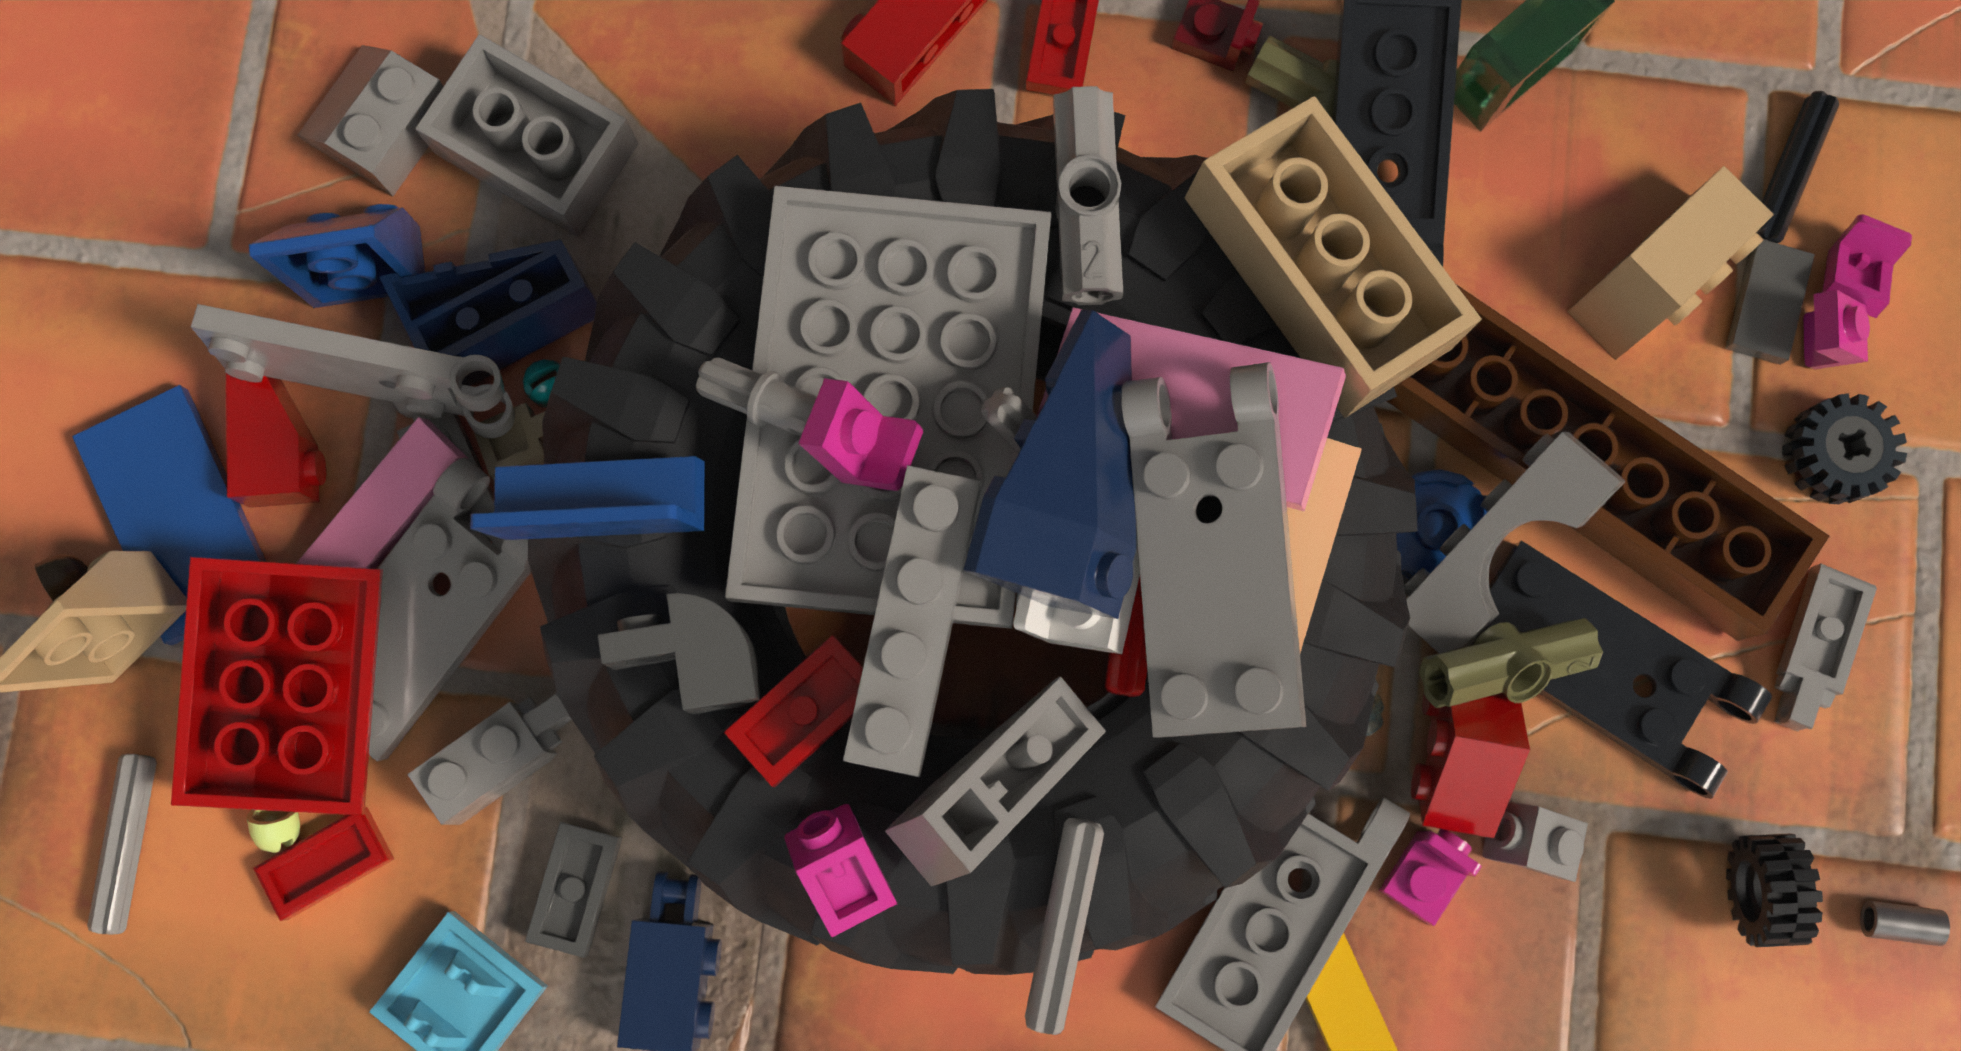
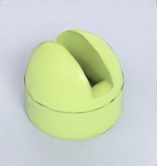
M251 810L246 816L249 834L255 845L263 851L279 852L281 843L285 847H290L300 834L298 812Z

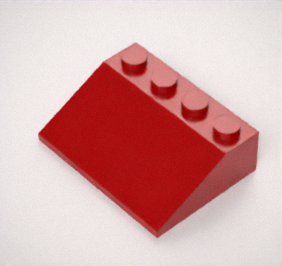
M190 557L171 795L172 806L343 815L365 814L383 569Z

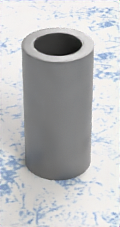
M1876 901L1865 902L1861 910L1860 925L1866 937L1933 946H1943L1949 938L1950 921L1944 910Z

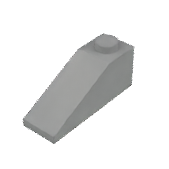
M1059 677L1048 684L932 783L885 832L931 887L969 874L1106 731L1066 682Z

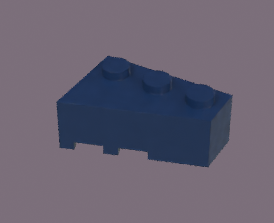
M561 239L488 254L489 260L460 266H455L452 261L433 265L434 271L406 277H400L398 273L379 276L414 348L462 358L469 355H482L491 359L499 370L593 321L597 300L586 279ZM485 371L471 372L463 379L462 384L471 386L491 374Z

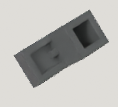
M667 594L671 623L661 624V617L657 614L639 615L618 620V632L598 635L601 663L614 670L676 660L682 708L690 714L695 715L755 705L763 698L757 655L749 635L727 611L706 598L691 594Z

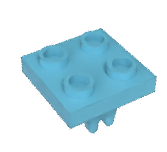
M451 911L445 915L369 1013L416 1051H498L548 985L457 912Z

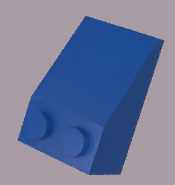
M390 204L372 205L365 208L363 214L344 217L334 213L314 214L309 216L305 223L286 225L249 244L250 257L313 308L389 297L379 276L398 273L400 277L425 273L420 226L403 207L399 208Z

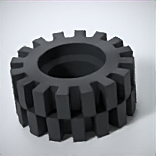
M1796 834L1739 836V839L1734 840L1732 843L1734 851H1729L1727 858L1732 866V869H1726V879L1731 881V889L1727 890L1728 900H1733L1734 907L1731 910L1733 920H1740L1737 930L1741 936H1746V943L1750 946L1809 945L1812 943V938L1817 937L1819 933L1816 923L1822 922L1823 912L1817 908V902H1823L1822 891L1816 890L1815 882L1820 880L1818 869H1811L1810 865L1814 860L1811 851L1804 850L1806 843L1802 838H1796Z

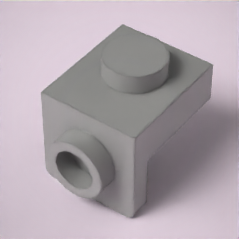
M1509 802L1495 837L1485 838L1482 855L1484 858L1492 861L1516 865L1554 878L1576 882L1588 823L1538 806Z

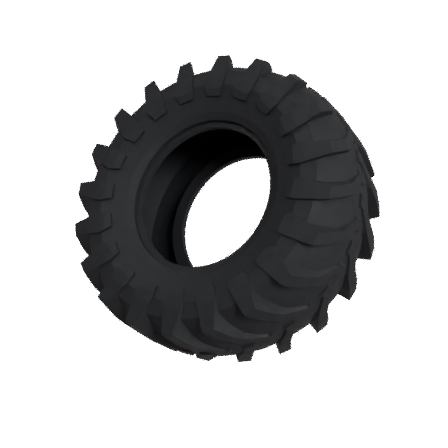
M994 89L955 90L934 98L918 112L887 131L874 133L862 104L858 103L827 113L804 128L791 147L760 179L738 155L708 175L688 197L681 215L659 256L634 242L613 270L598 296L585 361L563 357L542 420L544 464L695 456L705 461L704 531L528 539L527 559L548 621L547 624L540 626L543 647L557 696L594 751V758L606 784L629 817L645 833L694 872L705 886L737 910L761 923L816 946L821 943L830 951L863 963L888 969L954 974L958 968L973 974L1013 975L1033 973L1063 827L1068 818H1082L1094 821L1102 826L1104 832L1078 961L1092 958L1094 950H1119L1148 941L1170 931L1216 900L1219 888L1243 884L1274 861L1284 850L1308 813L1316 805L1314 795L1320 786L1329 791L1341 782L1364 747L1374 697L1379 687L1376 681L1379 664L1395 667L1401 655L1411 617L1407 606L1401 571V553L1397 550L1396 533L1416 532L1418 530L1415 480L1406 471L1385 437L1382 423H1379L1374 406L1397 397L1393 387L1346 418L1343 417L1336 407L1327 438L1361 448L1362 450L1300 652L1306 727L1155 738L1152 733L1147 669L1145 690L1140 696L1130 697L1109 692L1103 698L1087 707L1106 732L971 873L931 887L885 830L932 783L985 738L960 739L929 734L921 776L916 777L843 761L852 722L851 718L776 787H772L724 733L754 705L693 715L682 708L676 660L614 670L601 663L598 635L618 632V620L639 615L657 614L661 617V624L671 623L667 594L675 593L696 595L716 603L744 628L756 651L763 697L807 658L796 639L785 607L731 602L725 598L747 414L702 397L696 390L700 366L703 362L711 361L713 358L719 357L753 370L775 186L1051 212L1036 378L1045 381L1057 357L1073 307L1083 310H1094L1096 313L1300 358L1185 199L1203 161L1208 158L1198 155L1177 158L1140 157L1118 147L1126 116L1114 112L1116 164L1122 183L1118 201L1123 278L1122 299L1112 300L1103 305H1078L1073 302L1062 301L1059 224L1055 211L1057 182L1053 114L1016 125L997 122ZM1079 187L1070 193V196L1076 203L1085 207L1098 206L1105 201L1100 191L1093 187ZM1215 496L1203 498L1197 505V517L1202 523L1215 522L1222 513V503L1219 498ZM843 804H849L861 832L893 892L897 904L831 937L795 871L784 836L798 828L804 819L816 812L831 811Z

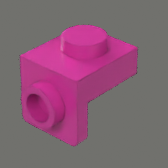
M1858 215L1828 251L1822 292L1839 290L1866 305L1867 314L1877 318L1890 302L1893 265L1911 246L1912 235L1909 232L1867 215Z
M1839 290L1813 294L1814 311L1807 312L1803 317L1805 365L1815 370L1868 362L1867 339L1869 337L1870 324L1866 305Z

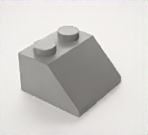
M362 45L297 136L391 196H394L429 147L415 128L444 86L439 79L392 50Z

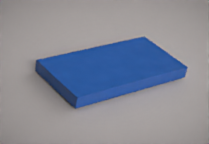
M178 385L72 436L122 550L151 551L186 598L188 594L190 557L266 561L240 503L227 498V474L190 392L185 387ZM186 611L160 635L164 644L174 645L184 640Z

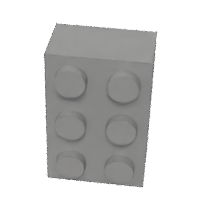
M480 34L415 128L434 154L576 237L579 236L638 146V142L626 118Z

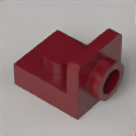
M1189 0L1173 39L1171 49L1234 71L1241 52L1252 55L1264 23L1254 20L1260 1L1248 0L1245 9L1220 0Z

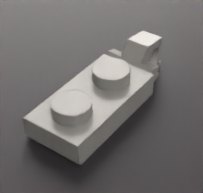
M1823 564L1811 567L1776 672L1778 677L1776 678L1775 688L1784 693L1780 698L1775 723L1794 731L1812 729L1819 707L1830 708L1835 696L1843 694L1877 590L1875 585Z

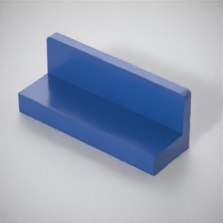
M695 456L495 467L494 513L471 514L470 529L504 540L704 531L705 461Z

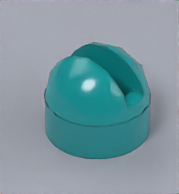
M542 359L533 362L526 369L523 377V388L526 395L536 405L543 408L547 407L556 376L542 382L534 389L532 386L535 381L554 370L558 372L560 363L554 360Z

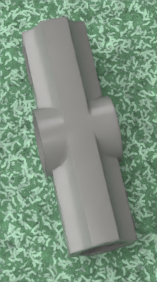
M1097 86L1072 87L1066 92L1054 94L1053 96L1057 182L1055 211L1059 224L1062 301L1073 302L1078 305H1103L1106 302L1119 300L1123 297L1118 202L1122 183L1116 164L1113 92L1100 90ZM1079 187H1093L1100 191L1105 201L1098 206L1085 207L1076 203L1070 196V193Z

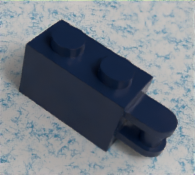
M657 871L653 886L650 918L632 920L617 1048L650 1051H696L700 1048L701 1039H710L715 1003L714 1001H705L708 976H717L722 942L721 939L712 938L714 924L697 923L701 880L695 874H691L689 880L668 878V872ZM666 903L685 905L683 921L664 920Z

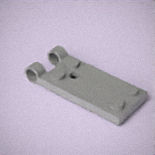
M197 304L191 328L207 346L208 352L214 355L222 364L225 372L235 378L249 382H261L263 376L406 404V409L410 412L430 418H440L443 412L466 417L469 426L476 434L485 438L500 437L506 434L514 424L515 409L509 395L504 390V381L497 365L488 357L469 355L462 358ZM474 371H485L494 376L493 385L485 384L473 387L463 385L462 381L469 373ZM500 401L506 405L504 415L494 423L483 424L473 418L474 411L489 410Z
M1270 362L1231 368L1230 391L1233 411L1238 425L1237 432L1172 439L1171 404L1164 379L1156 377L1126 381L1122 386L1123 418L1130 437L1152 733L1155 738L1306 727L1279 425L1278 390L1274 370ZM1207 496L1218 497L1222 503V513L1212 523H1202L1196 513L1198 503Z
M466 457L458 459L442 473L434 486L433 497L378 568L383 569L369 749V755L377 762L389 758L531 573L527 559L528 539L504 540L500 550L481 533L470 529V524L463 519L468 510L481 498L490 483V477ZM440 572L445 573L451 581L450 590L445 595H439L433 587V580Z
M1383 797L1371 813L1357 842L1308 814L1284 850L1274 861L1243 884L1223 888L1155 1007L1224 1051H1276L1378 871L1402 833L1410 813ZM1296 868L1305 869L1311 876V885L1304 892H1295L1288 884V876Z

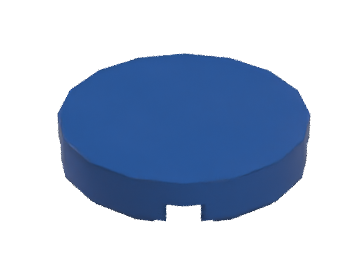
M1438 469L1418 472L1412 476L1415 480L1418 531L1396 533L1397 550L1401 553L1402 575L1409 580L1422 568H1425L1431 574L1446 557L1439 550L1444 542L1463 524L1472 529L1487 513L1480 506L1487 496H1483L1479 489L1473 486L1475 483L1464 475Z

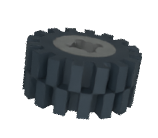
M1849 393L1839 394L1831 399L1828 398L1795 417L1793 420L1797 423L1789 426L1784 435L1792 439V441L1782 446V456L1793 455L1794 457L1793 462L1784 465L1788 475L1799 471L1802 475V478L1794 484L1801 491L1809 487L1814 488L1810 497L1817 501L1829 498V504L1838 505L1847 501L1851 503L1889 487L1887 483L1895 481L1901 474V471L1894 467L1905 463L1907 453L1896 451V447L1907 443L1905 433L1893 435L1891 428L1900 424L1896 415L1886 419L1881 417V414L1887 408L1886 405L1877 401L1867 406L1869 396L1858 394L1849 398ZM1848 441L1850 442L1854 456H1851L1848 453V448L1846 447Z

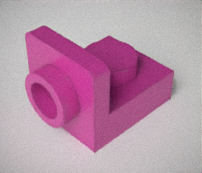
M824 378L798 444L842 483L898 491L903 486L907 466H911L923 435V428L915 420L883 416L848 381Z
M843 804L831 811L816 812L804 819L798 828L784 836L795 871L831 937L897 904L893 892L867 844L849 804Z
M1440 829L1437 834L1432 831H1417L1379 891L1426 924L1435 926L1467 876L1475 877L1482 866L1468 856L1472 847L1450 831Z

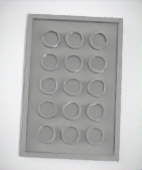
M783 186L774 187L752 371L762 375L767 371H775L783 377L785 384L816 396L819 393L824 378L848 381L883 416L915 420L923 428V435L911 463L912 467L980 480V497L970 543L983 496L993 477H1007L1014 463L1011 457L1012 446L982 416L981 406L985 400L993 396L996 389L1008 387L1033 411L1051 212ZM747 418L725 598L731 602L875 615L902 488L898 491L842 483L798 444L801 436L769 423L763 427H757L752 425ZM964 571L953 623L1012 629L1015 592Z

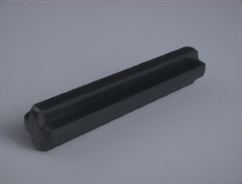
M1814 91L1805 98L1762 200V203L1774 215L1756 232L1761 238L1775 243H1780L1784 239L1839 108L1837 97L1827 95L1824 91Z

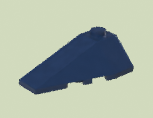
M1094 310L1080 311L1045 378L1048 398L1036 420L1024 419L1014 437L1015 442L1021 448L1007 477L994 476L984 494L963 570L1049 607L1118 619L1123 598L1132 584V564L1136 552V512L1130 437L1125 427L1122 411V386L1124 382L1132 381L1131 336Z

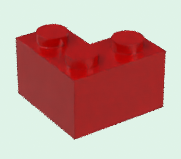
M1423 693L1422 712L1431 718L1427 737L1428 757L1425 764L1417 763L1411 781L1412 799L1419 800L1422 826L1494 838L1530 751L1522 703L1511 702L1503 693L1450 707L1435 708Z

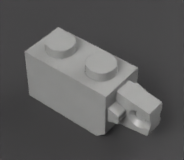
M557 694L539 706L531 697L520 704L509 702L407 775L441 825H462L549 763L557 755L554 748L562 743L556 731L572 719Z

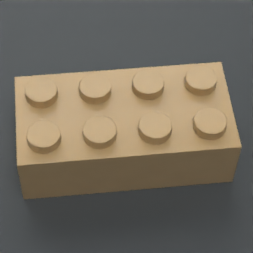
M1315 96L1204 160L1185 196L1188 204L1300 358L1344 368L1346 378L1337 404V408L1344 418L1450 351L1482 320Z

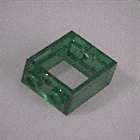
M1526 0L1471 47L1456 71L1454 104L1481 132L1572 55L1615 1Z

